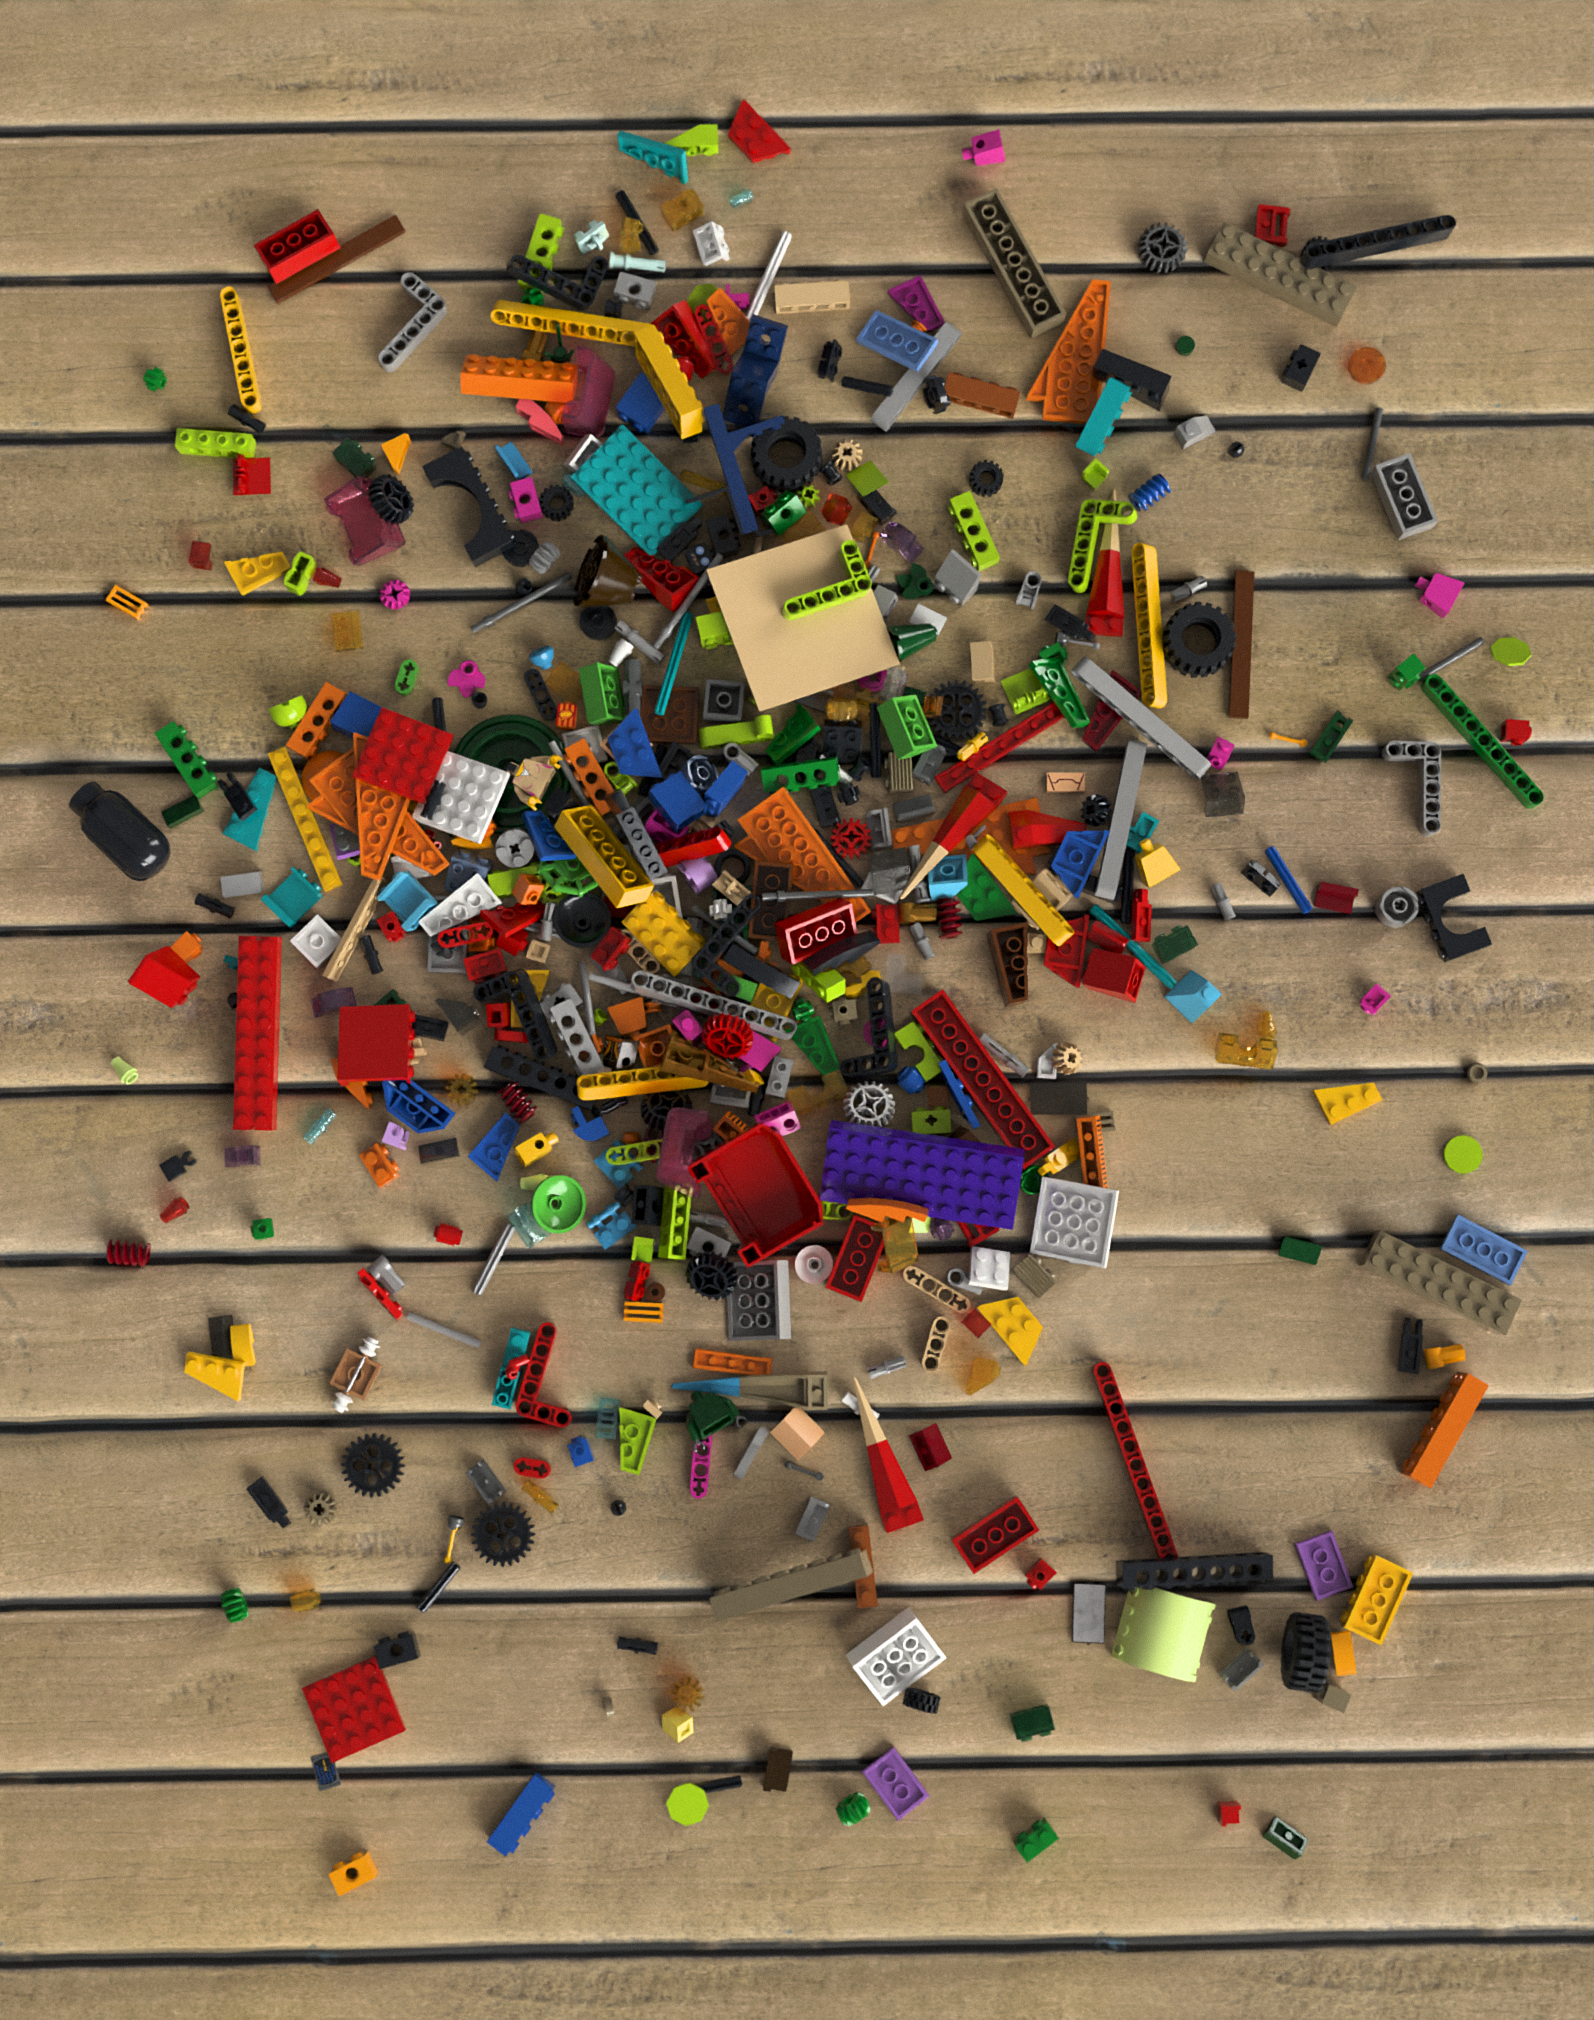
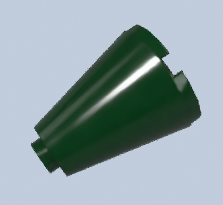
M930 623L886 627L899 662L935 642L938 636L936 627Z

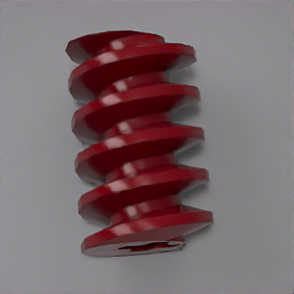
M952 898L936 900L937 903H940L937 906V910L942 911L937 914V917L941 918L938 921V925L943 926L938 929V932L942 933L939 939H953L963 934L962 931L957 930L962 924L956 923L957 920L962 918L956 915L961 909L955 908L961 902Z
M517 1081L502 1088L497 1095L502 1094L501 1101L507 1100L505 1103L506 1107L512 1106L510 1113L517 1112L514 1118H521L519 1121L521 1125L535 1115L534 1112L537 1106L530 1107L532 1100L525 1101L528 1094H520L523 1088L516 1089Z
M110 1239L106 1252L107 1260L111 1264L116 1262L117 1264L124 1263V1265H129L131 1263L132 1266H137L139 1263L140 1266L144 1267L150 1259L151 1244L147 1243L144 1248L143 1242H140L138 1247H136L135 1241H132L131 1245L128 1246L127 1240H124L121 1246L120 1240H116L113 1245Z

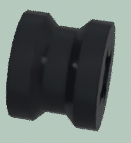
M607 299L604 316L620 319L623 302H613L611 299Z
M626 1183L615 1194L614 1198L620 1200L622 1206L626 1208L633 1201L634 1191Z

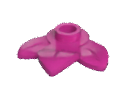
M466 660L461 663L459 669H455L450 673L448 686H459L461 694L467 698L473 694L476 687L484 688L486 680L484 675L478 671L477 664L471 660ZM468 667L472 668L471 673H466Z

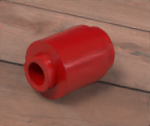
M441 1223L440 1226L435 1227L433 1237H436V1242L452 1246L455 1244L460 1245L463 1230L456 1226Z

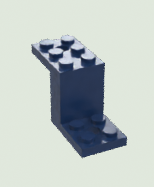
M754 314L751 316L744 351L731 373L722 414L724 421L743 427L760 422L766 394L777 376L788 325ZM761 335H768L770 341H764ZM740 404L746 405L747 408H748V410H747V411L741 410L740 407H739V405H740Z

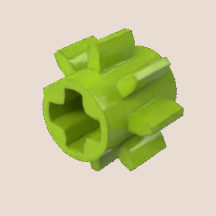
M803 485V491H798V496L801 497L799 500L805 505V509L807 506L815 508V502H820V498L817 497L820 491H815L813 485L810 487Z

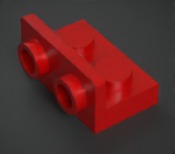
M876 904L875 909H872V920H876L873 934L880 939V944L900 943L899 905Z
M612 926L590 957L600 964L604 971L613 970L618 965V958L621 954L624 955L629 950V943L632 940L615 926Z
M501 948L463 959L469 981L475 982V984L486 982L488 977L493 976L495 978L508 972Z

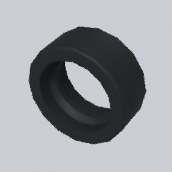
M738 850L722 852L715 862V872L718 878L722 874L721 866L723 862L728 858L734 857L743 863V874L736 880L744 884L751 872L747 856Z

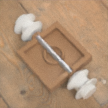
M369 1336L367 1339L363 1338L364 1346H359L362 1354L349 1348L346 1349L329 1384L343 1390L342 1393H335L336 1401H331L334 1404L332 1408L342 1413L344 1410L348 1411L347 1404L353 1402L350 1394L363 1401L366 1400L383 1366L369 1359V1356H376L375 1348H380L377 1345L379 1341Z

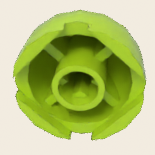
M301 695L268 710L272 720L281 727L290 726V729H293L299 725L308 708L305 699Z

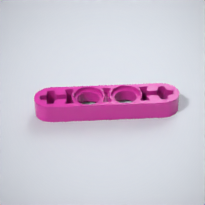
M712 1435L707 1437L709 1438V1443L700 1441L708 1448L706 1455H699L693 1450L690 1493L697 1499L703 1498L708 1491ZM703 1464L706 1467V1473L703 1475L696 1474V1465ZM694 1477L698 1479L706 1478V1482L701 1481V1488H704V1491L700 1495L693 1491V1487H697L698 1480L694 1481Z

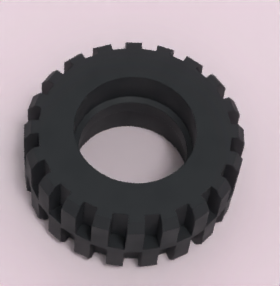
M783 416L785 423L781 424L782 428L769 431V428L763 430L764 434L753 437L751 448V463L756 477H760V482L763 485L767 483L768 488L773 490L779 488V492L783 493L785 489L795 492V488L799 487L801 490L806 483L811 484L814 481V476L818 475L822 463L821 440L819 436H816V430L809 428V423L806 421L801 423L800 418L794 417L792 420L789 419V416ZM791 441L803 449L804 458L794 467L782 468L770 460V449L779 442Z
M1195 602L1194 605L1189 603L1184 605L1183 608L1176 610L1174 615L1170 617L1163 630L1162 640L1164 653H1166L1165 659L1167 663L1172 662L1173 665L1171 667L1175 671L1178 668L1181 670L1180 674L1184 676L1189 673L1191 678H1197L1198 675H1201L1203 678L1207 677L1210 673L1212 675L1217 673L1220 668L1222 669L1235 649L1237 634L1233 632L1235 628L1234 623L1228 621L1230 616L1227 613L1223 615L1220 607L1217 606L1215 609L1212 607V603L1208 602L1205 605H1202V602ZM1192 625H1200L1207 628L1215 638L1216 646L1214 650L1206 655H1197L1190 652L1182 641L1181 636L1184 629Z
M1294 1612L1287 1619L1281 1647V1678L1283 1685L1290 1690L1317 1693L1323 1689L1324 1683H1326L1330 1664L1331 1629L1329 1621L1324 1616Z

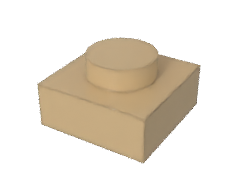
M1028 933L1027 953L1045 955L1047 935Z
M532 939L526 958L545 964L551 946Z
M648 1399L643 1404V1407L656 1419L663 1413L660 1410L662 1406L654 1399L652 1401Z

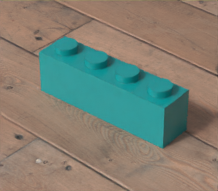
M1113 377L1109 378L1075 447L1094 457L1098 453L1101 454L1106 446L1103 442L1106 436H1111L1115 428L1112 424L1115 419L1119 420L1123 409H1121L1124 402L1127 403L1132 395L1130 391L1131 386Z

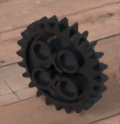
M955 680L954 685L948 681L947 687L941 683V690L935 688L934 692L936 695L930 694L929 698L932 701H927L926 704L930 706V708L926 709V713H930L927 716V720H932L929 726H936L934 733L941 731L940 737H943L945 734L948 735V741L952 736H954L956 742L959 736H961L963 741L966 739V735L972 738V731L978 733L979 729L977 726L983 727L984 725L980 720H986V716L983 713H987V709L982 708L986 705V701H980L983 698V694L977 695L979 689L972 690V683L967 687L965 686V681L961 685H959L958 680ZM956 694L958 695L959 711L958 727L955 726L954 711ZM949 698L951 699L952 703L950 705H945L942 702V699ZM968 698L971 701V703L969 705L962 704L961 699ZM944 716H949L952 719V722L948 724L944 723L942 718ZM963 716H968L971 719V722L967 724L963 723L961 721V718Z
M367 1433L365 1434V1440L359 1436L357 1437L358 1443L350 1442L353 1448H346L349 1454L342 1455L346 1462L341 1463V1466L346 1467V1470L342 1471L341 1474L348 1475L344 1481H351L349 1488L356 1486L355 1493L362 1490L363 1497L367 1492H369L370 1498L374 1497L375 1492L380 1497L382 1496V1490L388 1494V1487L395 1489L394 1482H401L398 1475H404V1472L400 1471V1468L406 1466L400 1463L405 1458V1456H399L402 1449L396 1450L395 1447L398 1443L391 1444V1437L384 1440V1434L377 1438V1433H373L372 1438H370ZM372 1445L378 1448L377 1456H372L369 1452ZM361 1452H364L371 1462H377L376 1468L370 1469L371 1463L361 1455ZM357 1459L362 1460L364 1463L362 1470H358L355 1467ZM385 1460H389L392 1464L389 1471L383 1468ZM378 1470L385 1475V1478L381 1477ZM370 1474H374L377 1477V1482L374 1485L368 1481Z
M505 1501L502 1502L501 1507L496 1502L494 1503V1509L487 1506L488 1513L481 1511L482 1518H475L479 1524L472 1525V1528L477 1530L471 1534V1536L476 1537L472 1544H478L475 1552L482 1551L480 1558L487 1556L486 1563L492 1559L493 1566L500 1562L501 1567H504L506 1561L509 1566H512L513 1559L519 1563V1556L525 1558L526 1553L524 1551L532 1550L528 1544H534L535 1542L530 1539L531 1536L536 1535L535 1532H530V1529L535 1525H529L528 1523L532 1517H524L527 1511L519 1512L520 1505L513 1509L512 1502L509 1507H506ZM498 1517H501L503 1531L508 1532V1535L505 1537L507 1546L509 1548L508 1552L505 1550L503 1536L499 1537L501 1527L498 1522ZM507 1517L515 1519L514 1527L506 1525L505 1520ZM488 1522H493L496 1525L495 1532L491 1533L487 1530ZM512 1536H517L520 1539L519 1546L515 1547L511 1544L510 1539ZM497 1541L501 1544L499 1552L492 1550V1542Z

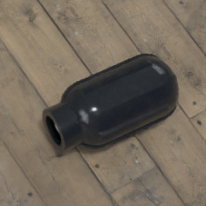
M95 781L85 784L73 795L69 802V808L80 817L81 830L129 878L136 881H146L157 875L167 865L171 854L168 839L125 796L116 791H105Z

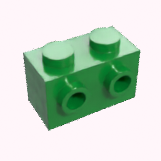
M1413 653L1388 675L1389 682L1399 691L1404 687L1408 689L1421 678L1419 674L1426 667Z
M1044 1817L1042 1820L1038 1819L1026 1832L1019 1833L1013 1843L1028 1863L1056 1842L1059 1837Z

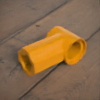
M1462 1344L1423 1350L1427 1369L1465 1361L1466 1355Z

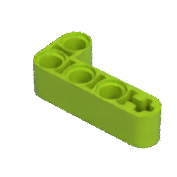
M770 715L756 716L754 721L698 729L700 749L702 750L724 748L729 743H735L739 746L768 742L774 739Z

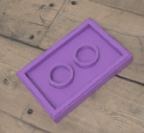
M1332 1530L1294 1543L1316 1601L1353 1588Z
M894 1746L862 1770L897 1820H900L929 1797L925 1788Z

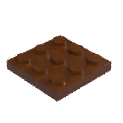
M642 685L641 719L649 741L651 743H673L674 741L677 744L697 745L699 687L672 686L663 716L654 713L661 686Z

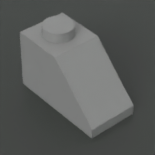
M1207 416L1193 417L1178 425L1174 435L1182 449H1185L1214 434L1216 431Z

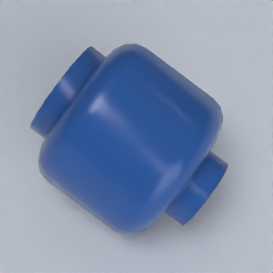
M905 1066L897 1074V1083L907 1094L915 1092L918 1094L924 1089L925 1080L915 1066Z

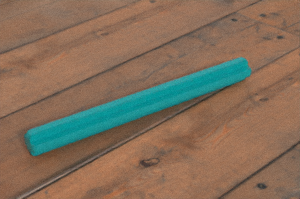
M685 612L681 618L655 705L654 713L663 716L693 619V614Z
M1097 904L1089 910L1090 914L1099 922L1130 939L1126 948L1169 989H1172L1177 984V981L1136 941H1132L1131 937Z

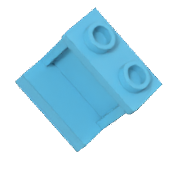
M398 871L392 876V881L380 890V895L377 897L379 901H385L404 922L401 926L405 931L415 930L420 925L418 921L439 904L409 871Z

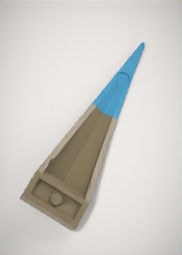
M799 1370L675 1383L671 1385L673 1389L713 1392L772 1402L805 1410H828L827 1371Z

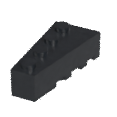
M1102 349L1094 365L1092 375L1097 380L1106 384L1109 378L1113 377L1131 386V397L1159 412L1168 395L1172 377L1169 374Z

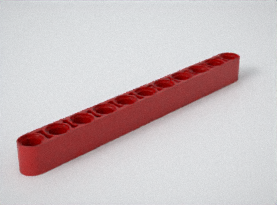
M1097 1362L1092 1367V1374L1157 1557L1164 1558L1167 1554L1178 1557L1112 1369L1105 1362ZM1100 1365L1106 1367L1107 1371L1104 1376H1099L1097 1373V1368ZM1107 1384H1111L1113 1387V1392L1110 1395L1104 1393V1386ZM1113 1403L1119 1404L1120 1410L1118 1413L1113 1414L1110 1407ZM1121 1421L1126 1423V1430L1124 1432L1117 1430V1424ZM1127 1440H1131L1133 1443V1448L1130 1451L1124 1449V1443ZM1134 1459H1138L1140 1462V1466L1136 1470H1133L1130 1466L1131 1461ZM1140 1478H1145L1146 1486L1141 1489L1138 1488L1137 1481ZM1147 1497H1152L1153 1504L1150 1507H1145L1144 1500ZM1153 1516L1160 1518L1157 1526L1151 1525V1518ZM1160 1535H1165L1167 1538L1166 1543L1163 1545H1159L1157 1542Z

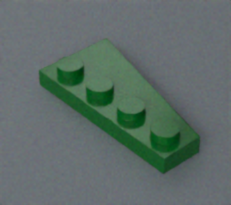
M1060 657L1035 660L1028 664L1071 727L1087 726L1090 720Z

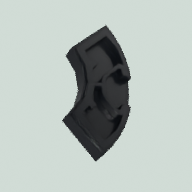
M811 737L798 748L796 762L815 760L821 745ZM819 769L815 770V775L818 776L820 774ZM798 772L801 780H805V774Z

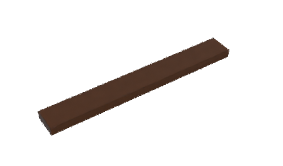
M394 215L340 245L341 248L283 281L277 284L274 282L267 287L276 303L279 304L404 234L405 229L398 217Z
M1235 571L1233 623L1235 628L1233 632H1236L1237 638L1235 640V649L1231 655L1229 718L1232 719L1249 718L1254 571Z

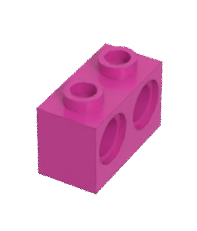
M790 1101L754 1116L757 1123H764L781 1134V1136L793 1133L801 1128Z

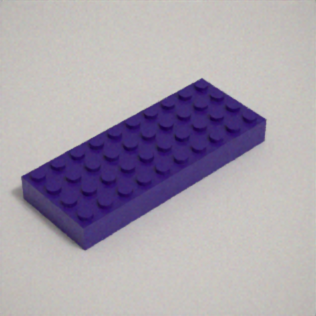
M831 1120L820 1200L847 1204L848 1200L853 1198L892 1199L929 1208L927 1217L1013 1230L1025 1149Z

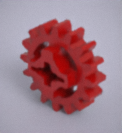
M850 818V822L843 819L842 825L837 823V829L832 830L835 836H831V841H834L832 848H837L836 854L842 852V858L849 855L850 860L853 859V855H856L859 859L861 852L866 854L865 848H870L871 844L868 842L872 841V837L867 836L871 833V830H865L867 824L860 825V819L853 822V818ZM855 828H857L858 830H860L862 833H858V832L855 830ZM849 836H853V842H850ZM841 844H844L848 849L842 847ZM859 844H862L861 847L855 849Z

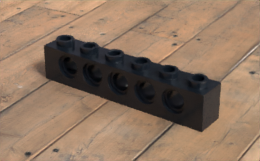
M498 1045V1047L492 1046L484 1065L485 1069L592 1111L594 1109L597 1099L581 1100L574 1094V1089L577 1087V1079L580 1076L569 1073V1076L562 1073V1069L552 1066L551 1069L544 1066L545 1063L540 1060L534 1059L532 1062L527 1060V1056L522 1053L516 1052L514 1055L508 1052L509 1048ZM511 1058L513 1061L512 1065L508 1068L503 1067L504 1059ZM529 1065L530 1072L526 1075L521 1074V1067ZM541 1072L548 1073V1079L544 1082L538 1079ZM559 1079L566 1080V1086L562 1089L556 1087V1082Z

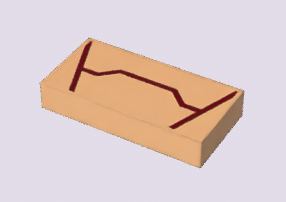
M1047 772L1046 792L1084 793L1085 773Z

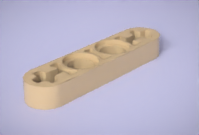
M908 1266L904 1269L903 1278L907 1283L958 1313H966L970 1309V1301L964 1295L915 1266ZM914 1269L915 1275L920 1277V1274L924 1275L919 1282V1286L915 1284L918 1281L915 1278L908 1279L907 1270L912 1271ZM925 1279L933 1281L934 1286L931 1290L923 1288V1281ZM942 1289L949 1290L950 1298L948 1300L940 1298L939 1293ZM954 1294L958 1295L955 1298L956 1300H965L966 1308L959 1310V1305L953 1302L952 1306L949 1304Z

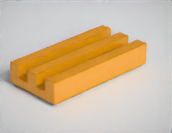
M114 585L105 599L106 602L138 621L140 615L144 613L145 607H148L146 602L117 585ZM116 591L141 604L140 607L115 594ZM112 597L123 602L124 604L133 608L137 612L134 613L129 609L125 608L124 606L120 605L119 603L113 601Z
M625 1301L623 1321L663 1323L664 1303ZM629 1306L660 1307L659 1311L629 1310ZM628 1313L659 1315V1319L628 1317Z

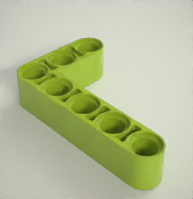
M1088 499L1082 503L1068 575L1069 585L1074 592L1083 593L1088 588L1099 523L1128 525L1137 520V512L1130 502ZM1095 508L1092 513H1087L1089 509ZM1108 510H1113L1112 513L1107 515L1105 514ZM1126 511H1131L1129 515L1124 516ZM1087 526H1092L1090 530L1084 531ZM1088 544L1085 549H1081L1082 545ZM1080 562H1085L1082 567H1077ZM1077 580H1082L1080 584L1074 585Z
M853 540L844 541L838 552L848 580L788 599L782 608V615L786 620H795L863 597L868 593L872 582L856 542ZM844 548L851 549L852 554H847ZM851 566H857L859 568V571H853L851 569ZM857 583H863L866 589H860ZM840 589H846L848 595H843ZM822 595H829L831 600H824ZM805 601H811L813 603V606L808 607L805 604ZM788 606L794 607L795 610H796V612H795V613L789 612V611L787 610V607H788Z

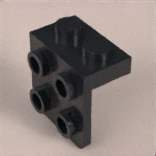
M829 717L824 719V757L837 756L838 763L856 764L857 758L861 756L862 721H859L857 718L840 720L838 717Z

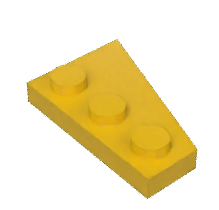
M1374 1082L1312 1091L1329 1125L1382 1100Z
M190 1351L186 1353L185 1373L236 1401L241 1399L245 1362Z

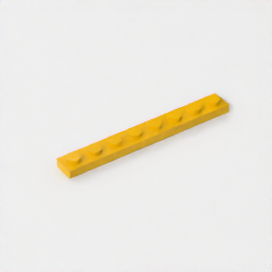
M282 747L268 753L324 891L328 892L342 886V880L315 815L306 806L309 804V801L287 748Z

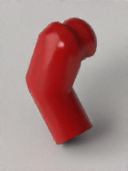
M428 828L425 829L426 835L440 850L442 847L441 843L432 839L435 833Z
M526 1354L509 1360L505 1370V1374L509 1379H515L518 1376L520 1366L529 1363Z

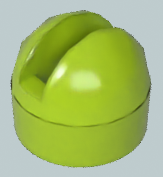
M597 1008L593 1012L595 1025H602L608 1020V1016L603 1010Z

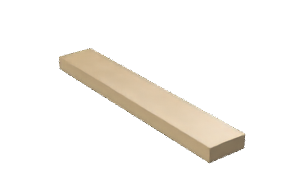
M382 877L381 881L373 879L322 974L329 980L336 983L342 974L359 938H361L380 902L377 899L380 895V890L385 885H389V881Z

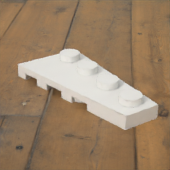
M477 873L418 922L428 935L432 937L443 930H447L479 915L480 910H489L502 904V902Z

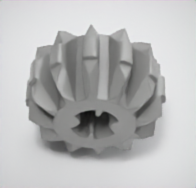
M547 541L538 547L531 556L529 563L536 572L544 574L555 564L560 556V551L553 543L551 544Z

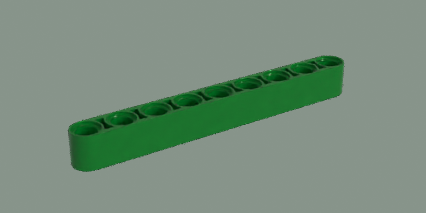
M1429 675L1421 685L1425 695L1525 808L1532 809L1543 801L1544 795L1538 786L1439 675ZM1428 682H1434L1436 688L1430 687ZM1441 695L1446 696L1448 702L1442 701ZM1454 709L1460 712V717L1454 714ZM1467 723L1472 725L1473 731L1467 729ZM1479 738H1483L1486 744H1480ZM1491 752H1495L1498 755L1497 760L1491 756ZM1504 766L1510 768V774L1504 771ZM1517 780L1523 783V788L1517 786ZM1529 795H1533L1536 798L1535 803L1530 801Z

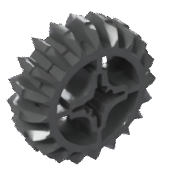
M1160 222L1157 223L1156 227L1152 224L1149 229L1146 228L1144 230V234H1141L1139 238L1140 241L1137 245L1139 249L1137 252L1141 255L1140 261L1146 260L1144 265H1151V271L1154 268H1157L1158 273L1161 269L1165 273L1168 272L1169 268L1173 271L1176 266L1179 267L1181 265V261H1184L1186 257L1185 254L1188 251L1186 246L1188 243L1184 240L1185 234L1179 235L1181 230H1174V224L1171 227H1168L1167 222L1164 226ZM1155 237H1161V238L1158 239V240H1155V239H1154L1153 241H1150V240H1152V239L1155 238ZM1172 254H1175L1174 256H1172V257H1170V258L1164 259V257L1167 256V255H1170V256H1171Z

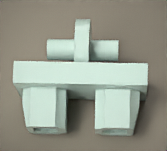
M593 220L588 224L589 230L586 233L578 231L574 234L577 246L583 255L594 248H597L599 251L603 249L602 242L610 235L602 221L598 223Z

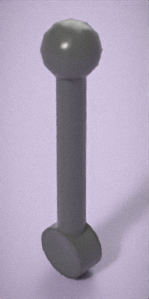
M790 1461L785 1462V1468L787 1469L792 1468L816 1477L819 1481L824 1478L820 1472L815 1473L793 1465Z

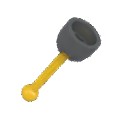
M456 1515L448 1516L447 1525L452 1531L447 1555L444 1557L446 1564H449L452 1560L450 1555L455 1531L462 1527L464 1521L463 1517Z

